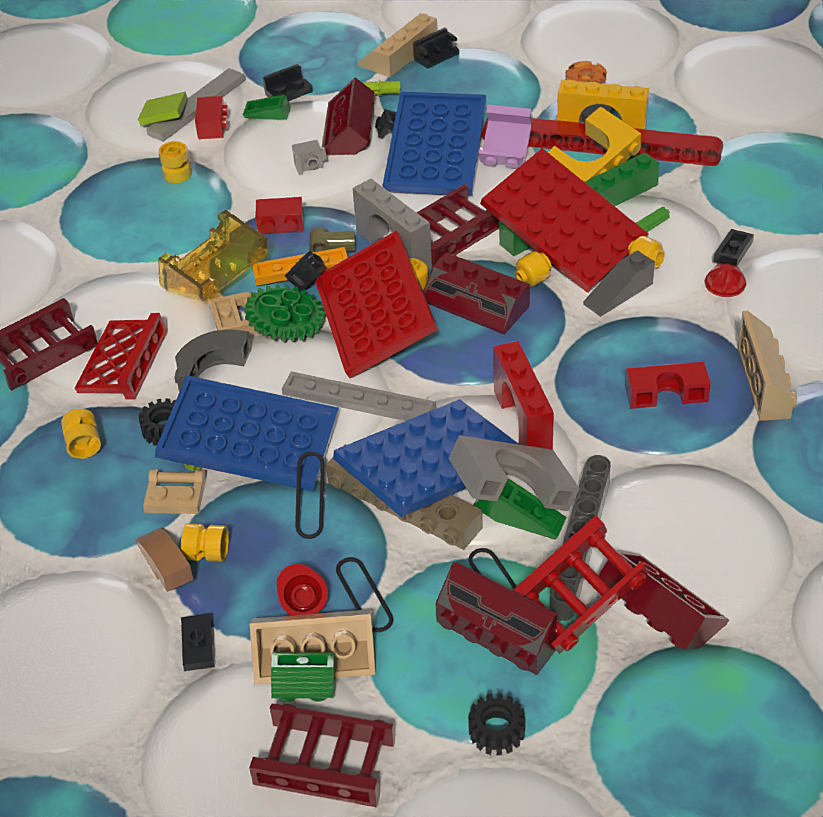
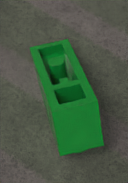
M510 479L507 480L497 502L476 499L473 505L481 509L483 514L496 522L554 540L558 538L567 518L555 509L545 508L539 498Z

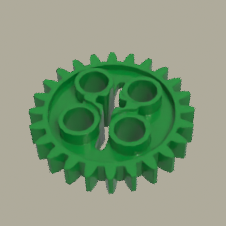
M276 284L274 289L267 285L266 290L258 288L257 293L252 292L251 297H247V303L245 304V320H249L248 325L255 326V332L262 330V336L270 334L272 335V340L280 337L282 342L286 338H290L292 342H295L296 337L304 341L305 335L312 338L313 333L318 334L319 328L323 327L325 312L323 305H320L321 300H314V294L306 295L307 290L299 292L297 286L289 289L288 285L280 288Z

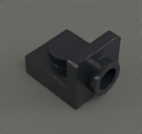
M384 109L382 115L378 116L375 128L379 138L383 139L387 129L393 132L396 112Z
M309 251L287 272L285 277L295 287L297 286L301 292L326 269V266L323 264L320 256Z

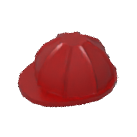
M729 263L717 264L707 274L704 281L707 290L720 297L737 296L746 288V279L739 267Z
M292 564L284 568L277 578L278 599L281 607L287 614L291 616L318 614L324 608L328 597L326 583L310 567L303 564Z

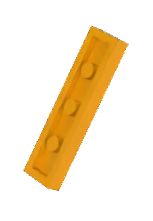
M345 247L313 252L323 260V264L326 266L324 271L348 258ZM305 254L253 263L252 269L256 286L288 280L285 275Z

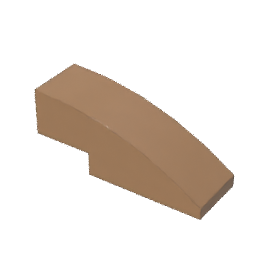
M162 528L135 539L157 580L160 579L167 592L193 580L188 561L176 543Z

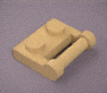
M250 292L209 300L217 330L249 331L251 334L261 332H255V326L248 325L249 320L241 321L237 306L240 305L245 309L247 297H251Z
M150 469L149 483L143 504L144 512L199 514L206 480L205 470H195V472H160L159 469ZM160 483H194V486L159 485Z

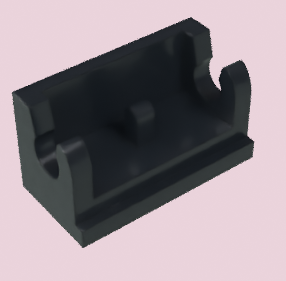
M444 27L413 42L414 60L429 69L458 55L459 48L452 44V42L457 41L456 36Z

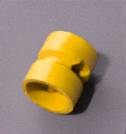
M170 141L161 145L159 157L164 179L170 183H181L191 177L192 171L186 144L179 141Z
M74 409L66 413L61 420V426L67 453L78 459L95 455L100 450L101 442L94 414L86 409Z
M185 524L181 538V552L186 560L200 561L205 557L209 562H225L229 548V531L227 526L209 525L205 529L203 524Z

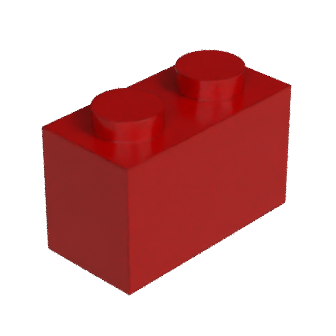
M223 96L197 97L195 126L198 139L224 138V129H228L227 117L229 116L228 104H224Z
M302 197L256 199L255 218L258 235L304 232Z

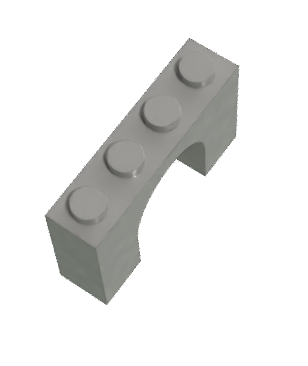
M373 179L353 187L356 232L369 243H372L389 234V225L393 232L397 230L400 234L409 257L423 261L428 269L432 267L430 222Z
M459 435L449 456L450 462L474 499L497 502L508 480L505 473L511 474L527 483L536 493L543 506L549 509L569 511L580 490L554 450Z

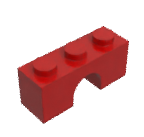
M704 361L626 368L625 389L630 409L656 407L657 395L662 391L677 393L681 398L682 404L709 402L711 382Z

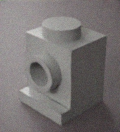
M318 140L292 145L293 161L298 175H303L304 171L323 168V161L327 160L325 148L320 147Z

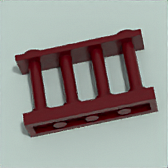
M466 184L416 212L430 222L431 230L442 236L434 242L431 240L432 267L446 252L456 256L499 229V222H501L488 210H483L468 200V185ZM465 208L476 217L468 221L455 212ZM447 218L459 227L450 231L438 222Z
M65 298L0 330V363L6 368L3 372L8 388L11 391L91 350L98 344L92 325L80 330L72 322L74 319L70 304ZM63 326L71 335L58 341L51 332ZM42 337L49 347L36 352L29 343ZM20 348L27 358L15 364L7 355Z
M271 703L272 723L277 729L268 756L265 758H252L249 769L253 785L377 807L380 798L378 779L372 778L381 745L394 747L393 724L383 720L372 721L297 708L290 704L279 705ZM290 729L307 732L298 763L295 764L279 761ZM320 734L338 737L329 768L327 769L310 767ZM350 740L368 742L361 771L357 775L341 772Z

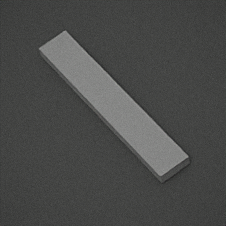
M228 68L187 99L179 118L153 123L146 129L147 135L165 141L195 118L197 97L225 96L245 81V74Z
M292 371L282 387V395L403 421L436 409V401Z

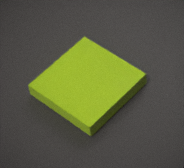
M186 92L147 100L138 117L140 126L179 118L188 99Z

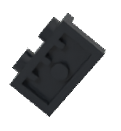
M299 64L263 77L264 91L267 97L286 95L289 102L313 92L312 84L302 76Z

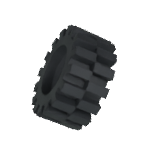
M165 398V402L157 399L156 404L151 401L148 403L149 408L146 406L142 408L143 412L139 413L138 419L142 436L149 444L153 442V445L157 446L166 425L157 423L168 420L176 400H173L171 403L169 398Z
M492 693L487 694L486 701L482 697L477 699V705L473 703L471 712L468 714L469 735L472 743H476V748L480 751L485 747V752L491 755L492 750H496V756L502 755V749H505L507 754L511 753L512 745L518 748L520 740L523 741L525 737V712L523 708L521 709V704L518 701L513 703V697L509 695L504 700L502 693H497V698L494 699ZM492 718H502L508 721L509 726L503 730H491L485 726V722Z

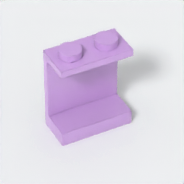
M487 105L488 124L483 150L479 149L478 153L481 162L488 166L500 164L509 168L520 167L526 161L533 123L532 110L528 108Z

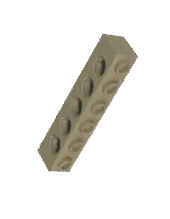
M333 457L326 464L328 483L333 487L342 489L352 494L355 498L364 500L374 505L377 509L386 511L398 517L401 521L408 522L420 528L423 532L444 540L449 545L465 550L482 529V510L452 495L400 517L338 464Z

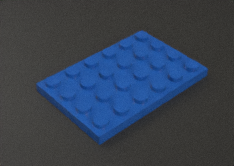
M401 91L383 188L389 192L447 195L466 184L468 185V196H473L486 108V95Z
M186 375L155 449V457L296 488L299 457L305 452L313 451L320 454L323 459L325 458L339 408ZM310 455L302 460L301 489L313 492L315 490L321 467L320 460L316 456Z
M459 399L335 449L333 459L395 513L403 517L466 489L449 460L459 435L520 444Z

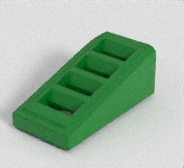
M286 95L247 101L243 116L244 118L288 119L291 107Z

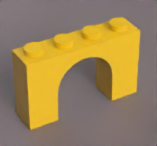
M561 80L557 99V120L582 123V111L586 107L594 104H604L614 108L620 114L622 121L632 128L647 129L649 88Z
M600 106L585 119V134L606 148L607 152L604 156L589 162L578 161L555 146L548 153L581 180L586 181L626 162L632 155H636L641 149V133Z

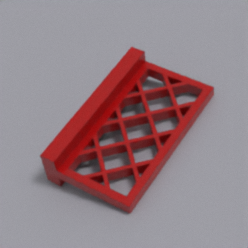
M150 313L147 320H110L75 386L76 392L123 393L125 399H135L167 333L160 313ZM143 328V330H142L141 332L137 333L136 335L133 333V332H135V331H137V330ZM115 329H123L120 332L112 335ZM128 335L131 336L130 338L121 343L118 342L119 340L123 339ZM112 344L116 345L104 352V349ZM135 344L134 348H132V349H130V350H128V351L126 352V350H125L126 348H128V347H130L131 345ZM119 352L123 353L120 356L110 360V357L114 356L115 354ZM105 360L107 361V363L95 369L97 364ZM127 360V362H126V364H125L124 366H122V367H120V368H117V367H116L117 365H119V364H121V363H123V362H125V361ZM110 369L114 370L108 375L101 377V374L109 371ZM96 377L99 379L92 384H87V382ZM118 378L117 384H108L109 382Z

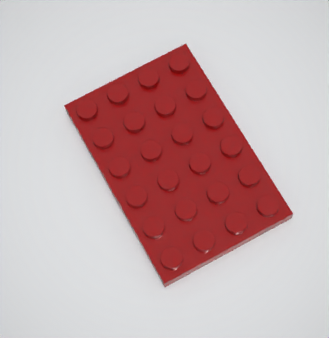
M543 148L485 195L480 203L537 252L544 253L555 267L587 293L596 287L620 260L629 255L628 247L632 241H635L638 237H648L649 235Z
M397 230L327 269L315 279L344 371L349 378L438 330L404 242Z

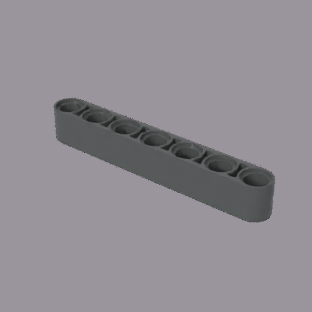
M594 455L586 461L579 485L580 490L575 499L563 544L595 515L601 519L610 485L611 462L605 456ZM592 547L582 554L583 560L587 564H589ZM568 567L560 574L561 580L580 598L585 578L574 567ZM551 587L549 610L557 613V620L559 621L570 620L574 617L575 612Z

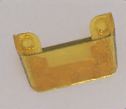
M225 209L217 215V219L220 220L216 229L213 227L209 229V239L186 256L180 258L176 254L171 256L166 252L158 258L159 284L170 293L201 301L212 299L225 286L266 257L268 238Z

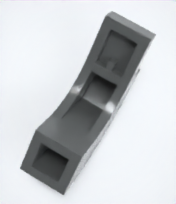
M234 329L212 331L200 335L185 344L175 356L177 370L174 380L178 384L179 392L186 375L199 377L206 369L220 364L244 366L252 350L249 331Z

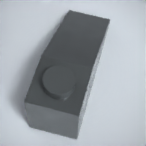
M638 250L628 255L616 264L584 300L583 305L600 317L653 284L655 261Z

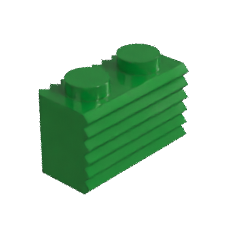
M272 653V699L279 698L281 701L290 702L296 698H310L312 701L321 702L327 698H333L334 653Z

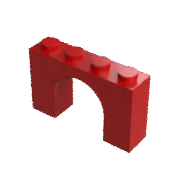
M519 341L493 346L494 393L502 409L516 406L519 444L553 450L554 412Z

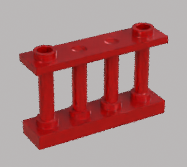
M597 515L513 590L545 607L539 601L538 594L546 587H552L579 616L567 629L557 620V638L551 644L559 654L564 650L568 652L574 648L579 642L578 637L629 590L638 589L647 579L645 576L648 574V571L642 561L632 568L605 540V534L608 531ZM590 547H596L624 576L612 588L583 560L582 554ZM568 567H574L602 596L589 609L561 580L560 574Z

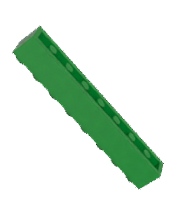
M643 153L584 182L612 205L617 206L657 186L660 163L648 154ZM499 222V245L511 255L516 256L532 248L504 223Z

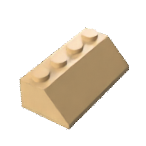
M420 13L358 61V66L391 78L414 59L413 42L438 31L437 18Z
M748 310L742 311L737 349L759 421L791 419L793 408L797 406V396L795 391H791V378L789 373H785V361L783 355H779L778 339L773 337L771 328Z
M372 609L255 618L250 622L254 684L271 683L272 653L332 652L334 653V678L376 675Z

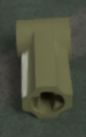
M318 227L310 232L309 251L312 253L345 247L346 252H356L354 231L329 232L325 228Z

